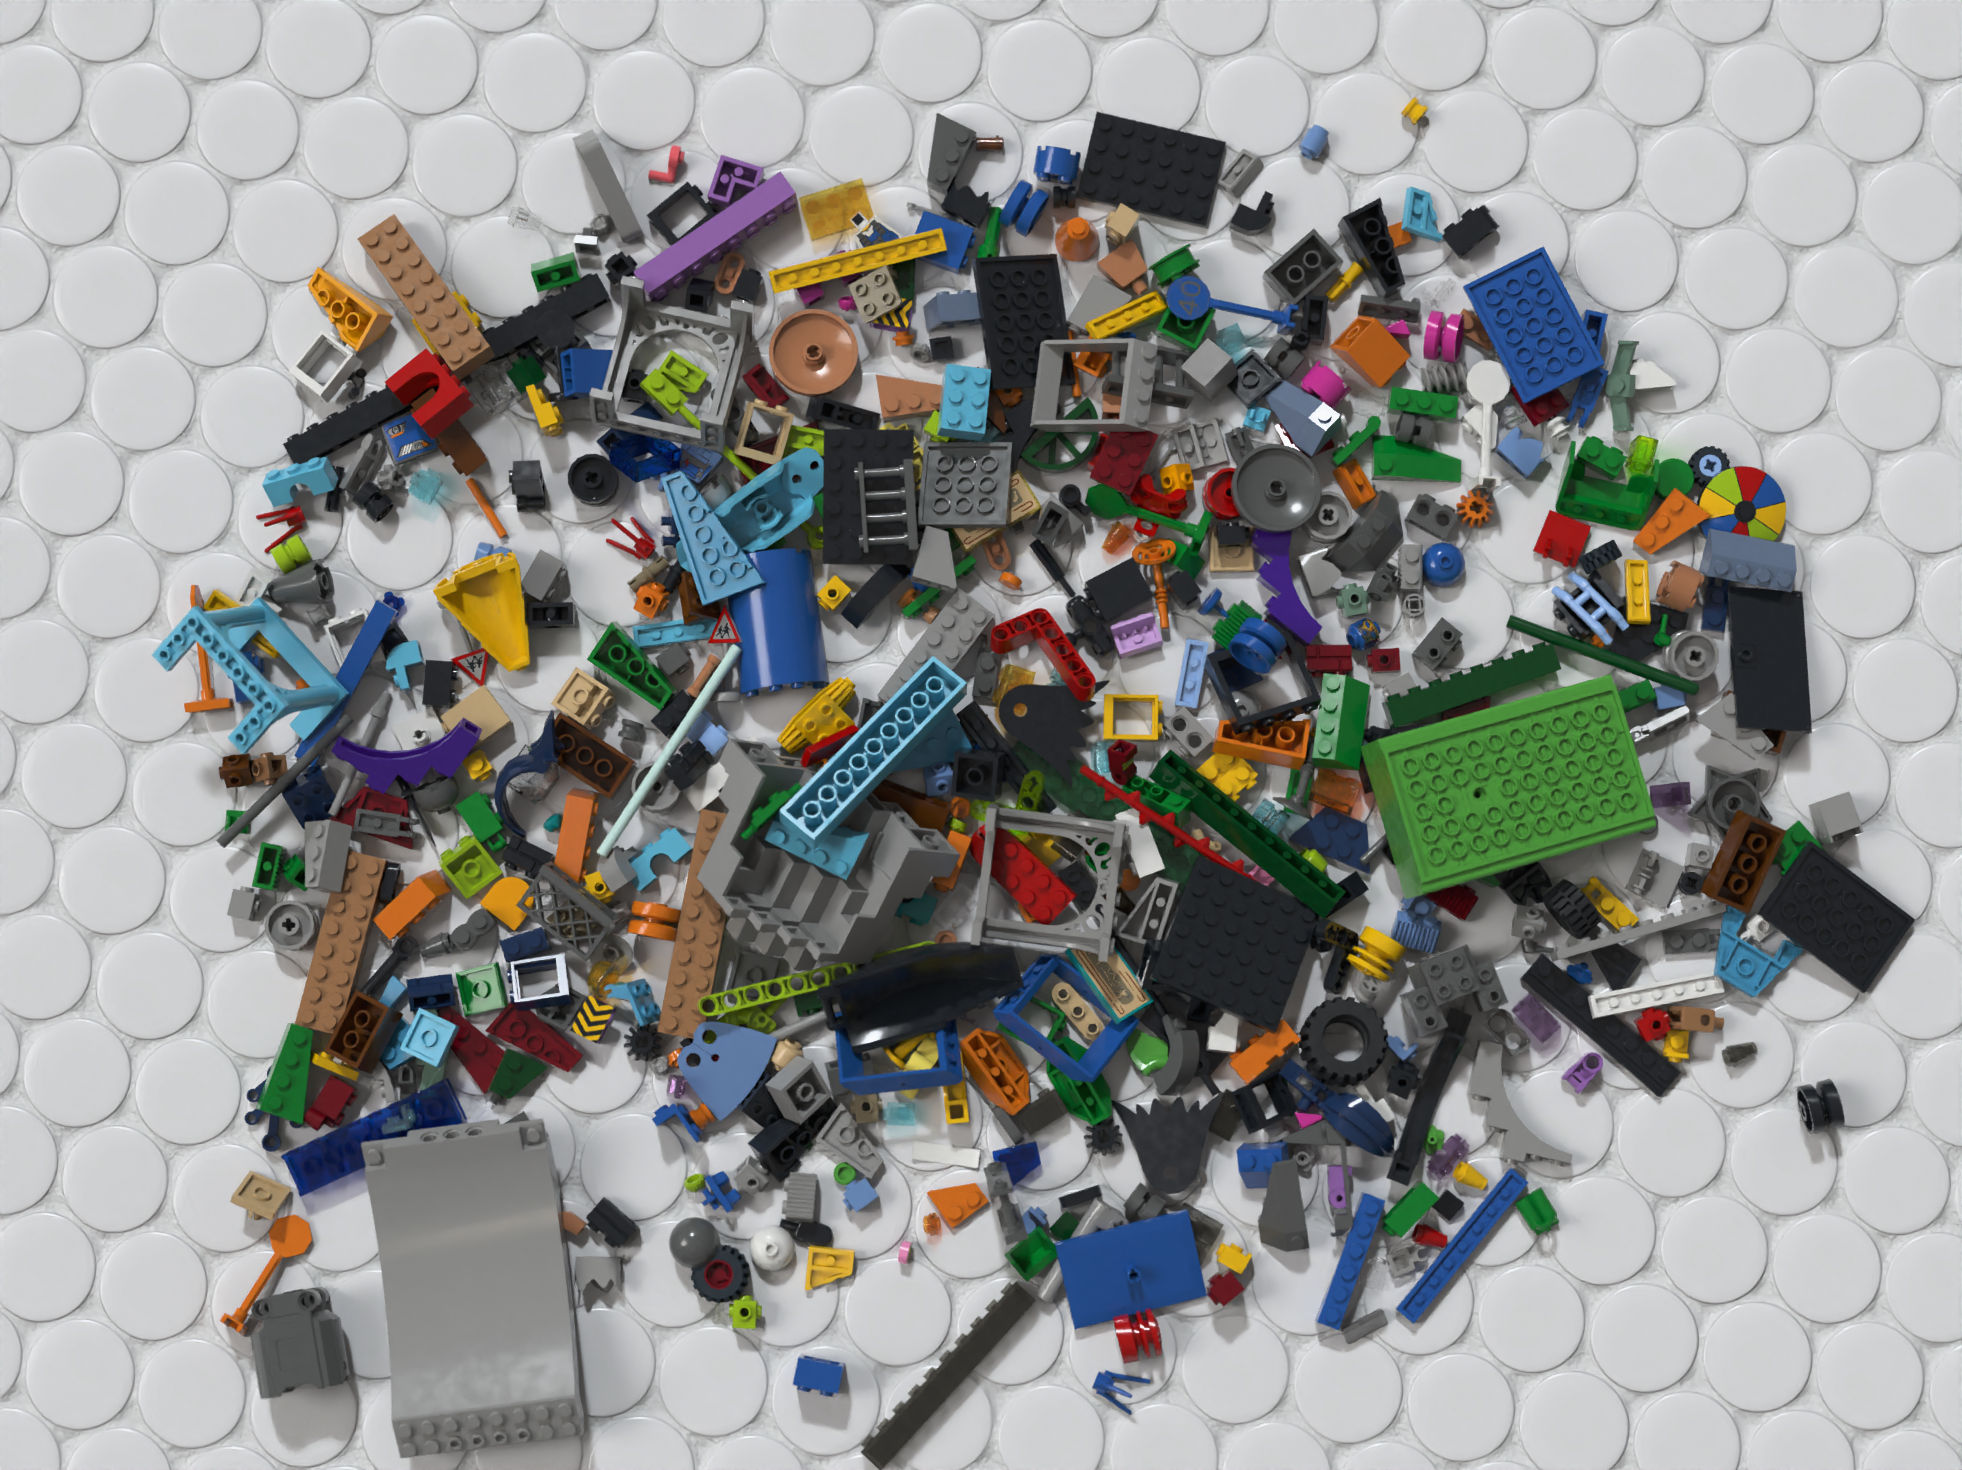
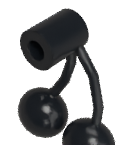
M357 369L356 373L353 371L347 380H351L355 386L348 392L350 399H355L359 395V390L363 387L364 377L366 376L365 369ZM355 374L358 378H362L359 388H357L356 382L353 380Z

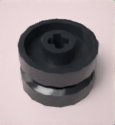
M586 454L577 458L571 465L568 472V485L574 496L582 504L590 507H600L609 503L616 496L619 489V476L613 464L606 457L598 454ZM596 478V483L590 482L591 479Z
M1831 1079L1818 1081L1816 1088L1811 1084L1797 1087L1800 1113L1811 1135L1824 1132L1825 1126L1832 1130L1844 1127L1842 1103Z

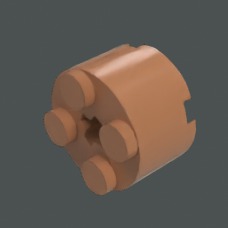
M1674 560L1669 565L1673 567L1670 573L1665 571L1656 593L1660 597L1656 598V601L1683 612L1687 607L1691 609L1695 604L1696 596L1694 594L1697 588H1700L1703 584L1705 576L1701 575L1700 571Z

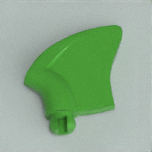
M1137 1028L1127 1038L1126 1046L1129 1057L1141 1074L1148 1077L1153 1071L1160 1070L1165 1066L1168 1060V1044L1163 1040L1149 1036Z

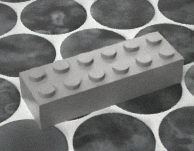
M958 588L877 694L878 698L887 703L932 656L954 672L994 620L995 614Z

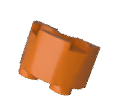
M1080 352L1073 366L1102 380L1108 370L1105 365L1108 360L1112 361V354Z

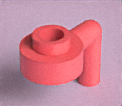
M672 145L667 173L650 170L648 178L673 183L676 178L678 164L682 165L685 152L681 151V146Z

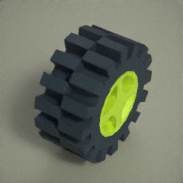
M1611 540L1581 556L1578 560L1588 575L1623 555L1616 542Z

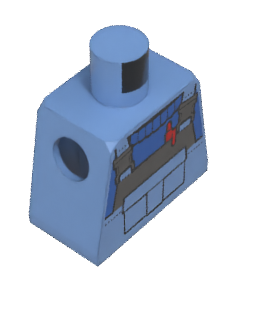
M682 444L672 468L675 472L684 471L691 482L702 486L722 464L724 459L723 456L713 450Z

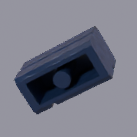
M543 927L499 941L506 963L552 949L547 931Z
M452 974L406 980L410 1012L418 1011L419 1008L428 1010L456 1006Z

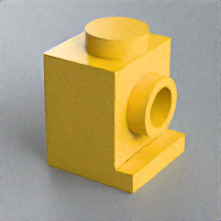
M1221 1243L1215 1253L1218 1256V1262L1241 1275L1252 1257V1254L1249 1252L1243 1255L1244 1249L1233 1243L1230 1247Z

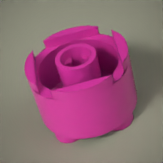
M1317 361L1301 380L1302 390L1312 396L1315 395L1320 401L1335 410L1352 389L1349 385L1344 388V381L1326 365L1321 368V362Z

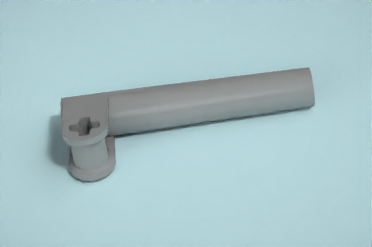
M1096 1197L1070 1238L1098 1232L1100 1228L1105 1230L1129 1223L1120 1210ZM1058 1258L1036 1292L1038 1297L1048 1303H1052L1064 1285Z

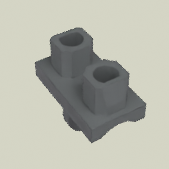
M1386 562L1383 568H1377L1366 590L1370 598L1375 601H1387L1398 578L1395 576L1398 569L1396 566Z

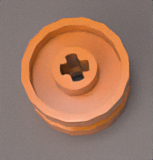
M633 901L631 913L635 916L643 917L644 921L630 920L627 928L628 933L675 942L677 929L666 926L665 922L678 923L681 910L654 902Z

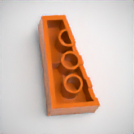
M1303 719V721H1278L1271 727H1260L1249 734L1245 732L1235 735L1229 720H1220L1215 731L1212 752L1300 770L1306 758L1311 719Z
M573 788L566 796L554 864L577 883L581 884V881L585 882L584 876L587 875V869L584 867L586 860H589L591 854L589 844L590 839L594 836V820L598 814L600 793Z

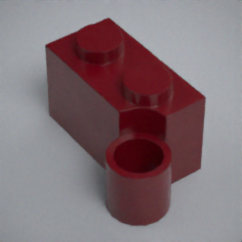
M330 1075L312 1107L309 1108L303 1117V1123L316 1131H319L323 1124L330 1128L339 1127L346 1116L343 1114L347 1106L351 1107L357 1098L355 1093L358 1089L337 1076Z

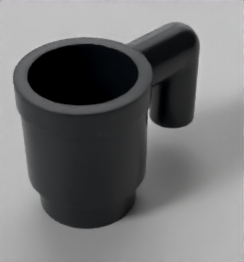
M1068 484L1061 489L1059 502L1067 509L1076 508L1084 517L1090 515L1091 508L1081 502V492L1077 486Z

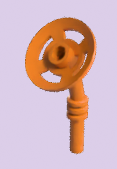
M1151 539L1147 543L1137 545L1132 551V557L1136 563L1153 566L1156 586L1154 594H1156L1155 599H1157L1155 604H1158L1161 629L1170 628L1167 611L1169 600L1166 599L1168 594H1166L1167 589L1164 586L1161 563L1174 556L1176 545L1168 539ZM1140 553L1142 554V560L1138 558Z

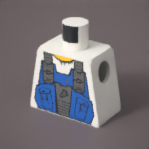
M859 211L850 219L858 229L852 236L860 248L903 237L876 215L867 220Z

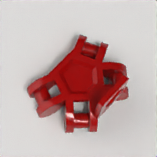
M1146 473L1139 477L1130 496L1131 501L1137 504V507L1172 519H1178L1181 516V512L1185 511L1188 507L1184 489H1176L1166 495L1159 493L1154 489L1152 477ZM1137 518L1133 530L1153 538L1159 524L1151 522L1153 528L1147 530L1141 526V522L1146 520Z

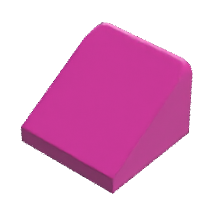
M1404 320L1385 327L1394 338L1408 339L1411 335Z
M1293 1113L1300 1128H1305L1322 1120V1116L1317 1114Z

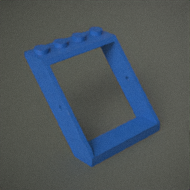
M1040 953L1021 976L1024 987L1006 995L994 1009L993 1014L1000 1023L1071 1080L1094 1082L1140 1023L1139 1019L1132 1015L1116 1025L1111 1018V1021L1077 1063L1019 1017L1018 1014L1053 972L1109 1018L1111 1016L1074 967L1059 955Z
M837 1012V1013H835V1016H836V1017L842 1016V1013H841V1012ZM956 1019L948 1022L946 1028L936 1031L940 1068L864 1076L862 1053H853L846 1027L835 1030L840 1084L858 1095L956 1085L963 1080Z

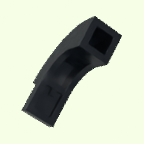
M885 563L855 594L841 615L858 629L870 618L880 603L909 576L908 574L911 573V570L905 565H889Z

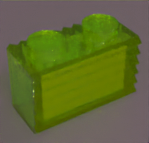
M1638 435L1629 444L1628 456L1624 465L1626 469H1629L1628 472L1642 474L1653 466L1659 440Z

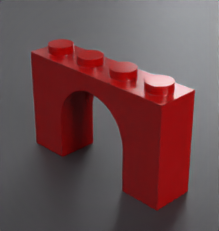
M427 348L385 381L386 385L404 406L426 389L439 385L432 399L412 414L431 439H434L474 406L469 400L472 395L452 373L435 352L432 355Z

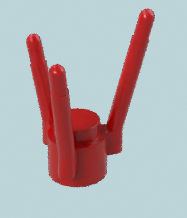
M292 506L287 509L256 516V519L284 515L264 523L265 527L287 521L289 527L294 526L264 550L266 553L296 531L303 529L302 524L307 521L300 506Z
M631 517L630 520L644 538L638 539L622 524L612 518L611 522L635 542L633 547L636 551L609 538L606 539V542L634 555L639 560L641 558L647 560L657 548L653 544L655 540L645 532L634 517Z

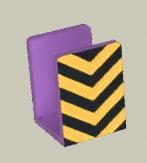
M901 298L903 303L900 307L869 323L870 328L892 332L908 331L913 310L912 300Z
M587 996L570 1031L596 1044H600L617 1009L593 996Z

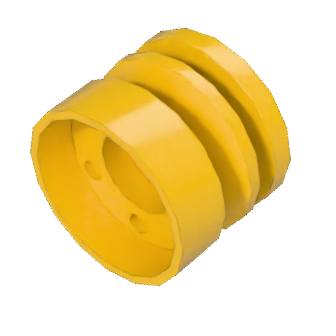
M1365 926L1358 938L1365 945V948L1353 946L1352 950L1360 955L1359 958L1349 954L1346 959L1364 975H1370L1382 982L1388 983L1390 977L1382 971L1394 973L1395 970L1388 964V961L1400 963L1407 949L1378 930Z

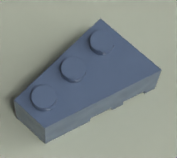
M961 290L957 294H950L949 291L938 292L934 298L923 306L927 332L934 331V328L937 326H947L948 329L955 328L954 325L968 324V326L981 324L977 293H971L970 290Z

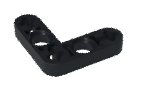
M1321 919L1316 926V937L1335 946L1323 987L1326 992L1339 994L1344 987L1352 964L1346 958L1349 954L1355 955L1352 948L1353 946H1358L1359 936L1356 932L1336 922Z

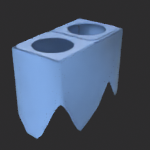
M1515 427L1494 452L1526 479L1549 456L1540 459L1542 442L1531 438L1521 439L1522 430L1520 431V428Z

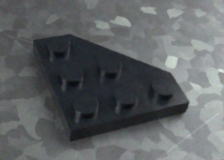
M1624 596L1622 598L1624 610L1621 612V615L1627 622L1626 597ZM1650 603V624H1629V627L1624 631L1616 624L1609 651L1635 661H1640L1662 648L1654 642V637L1661 628L1663 614L1668 615L1665 634L1671 636L1678 631L1685 630L1689 613Z

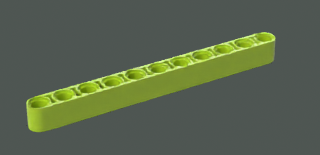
M923 941L875 953L871 961L904 949L935 943ZM845 962L815 968L812 971H803L706 995L699 999L697 1009L704 1016H714L814 991L823 986H830V981L837 979L835 976L837 967H843L846 975L857 969V965ZM817 972H821L824 976V981L820 985H816L813 982V975ZM796 977L802 981V987L797 991L791 987V981ZM772 983H777L780 986V992L776 996H772L769 993V986ZM754 988L758 992V998L751 1002L747 999L746 994L749 989ZM728 994H733L736 997V1003L732 1007H727L724 1003V999ZM710 999L714 1003V1009L707 1013L702 1009V1004L705 1000Z

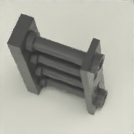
M1109 336L1108 339H1122V338H1119V337H1110V336ZM1158 346L1151 403L1183 409L1188 408L1194 398V390L1184 387V374L1181 366L1193 354L1192 352ZM1127 351L1103 352L1112 354V374H1108L1102 385V393L1122 397L1124 376H1121V356L1127 357ZM1163 364L1175 366V386L1163 383Z
M903 459L904 465L894 468L864 469L863 462H858L859 468H854L855 481L860 483L863 535H859V548L864 549L865 554L869 553V546L904 544L909 546L910 551L919 550L913 459ZM895 476L905 478V487H901V490L865 491V478ZM902 499V501H906V510H902V512L867 514L866 501ZM903 521V523L908 525V532H904V535L868 537V523Z
M1000 1161L991 1162L983 1169L991 1197L999 1196L1002 1205L1001 1209L996 1211L1006 1245L1028 1239L1018 1203H1011L1008 1193L1014 1192L1006 1163Z

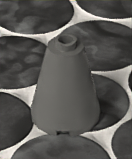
M314 560L274 579L268 588L269 596L276 602L330 603L333 597L329 598L330 592H334L329 567L324 568L322 565L325 562L324 560Z

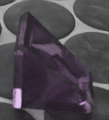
M1690 782L1650 786L1652 807L1669 808L1691 805Z

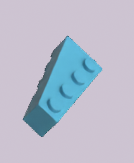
M778 812L764 840L847 880L869 832H857L844 826L841 828L837 827L813 850L780 822V813Z

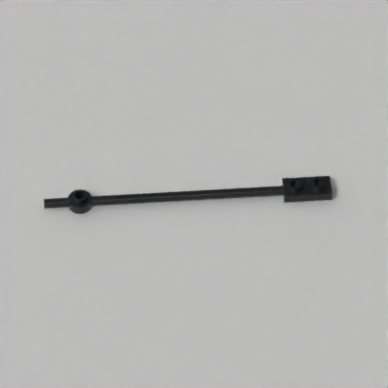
M1076 861L1060 871L1058 875L1077 894L1074 899L1081 910L1084 911L1093 902L1097 891ZM1096 905L1095 911L1100 913L1104 918V914H1102L1100 908L1098 907V905ZM1112 929L1111 938H1115L1114 946L1134 974L1137 975L1139 967L1120 938L1115 935L1114 929ZM1146 990L1154 1000L1152 1005L1161 1019L1166 1014H1169L1155 991ZM1199 1054L1202 1068L1196 1069L1194 1077H1200L1212 1096H1215L1220 1090L1208 1073L1209 1061L1204 1055Z

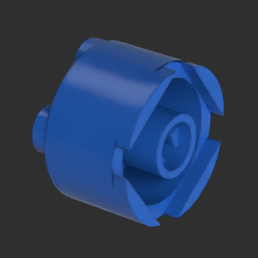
M1037 146L1033 174L1036 175L1039 181L1050 182L1051 178L1058 179L1060 184L1072 185V182L1077 180L1081 153L1076 151V155L1070 154V149L1046 146L1045 150H1042L1041 146Z

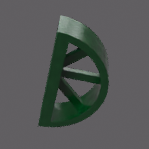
M1087 397L1061 420H1079L1087 412H1089L1091 420H1098V415L1093 403ZM1047 431L1020 454V459L1033 469L1044 473L1070 471L1081 465L1090 456L1096 445L1098 432ZM1063 433L1092 435L1086 449L1080 453ZM1057 438L1075 459L1066 463L1055 464ZM1049 446L1048 464L1034 459Z

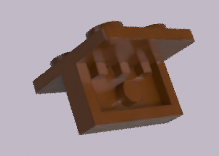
M682 572V582L678 584L684 625L691 627L706 618L718 621L721 614L719 601L706 606L702 605L692 573Z

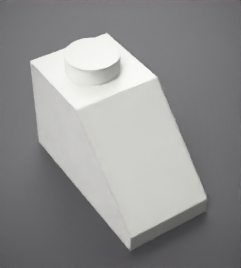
M1634 359L1632 361L1629 375H1636L1635 393L1673 390L1676 387V381L1652 361L1645 362V359Z

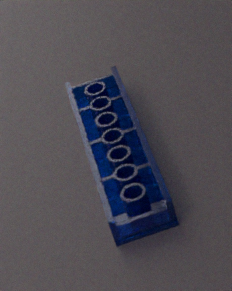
M446 1078L284 1153L281 1157L285 1160L299 1190L298 1194L301 1197L366 1167L361 1148L362 1142L407 1137L408 1131L457 1125L464 1122L467 1117L449 1078Z

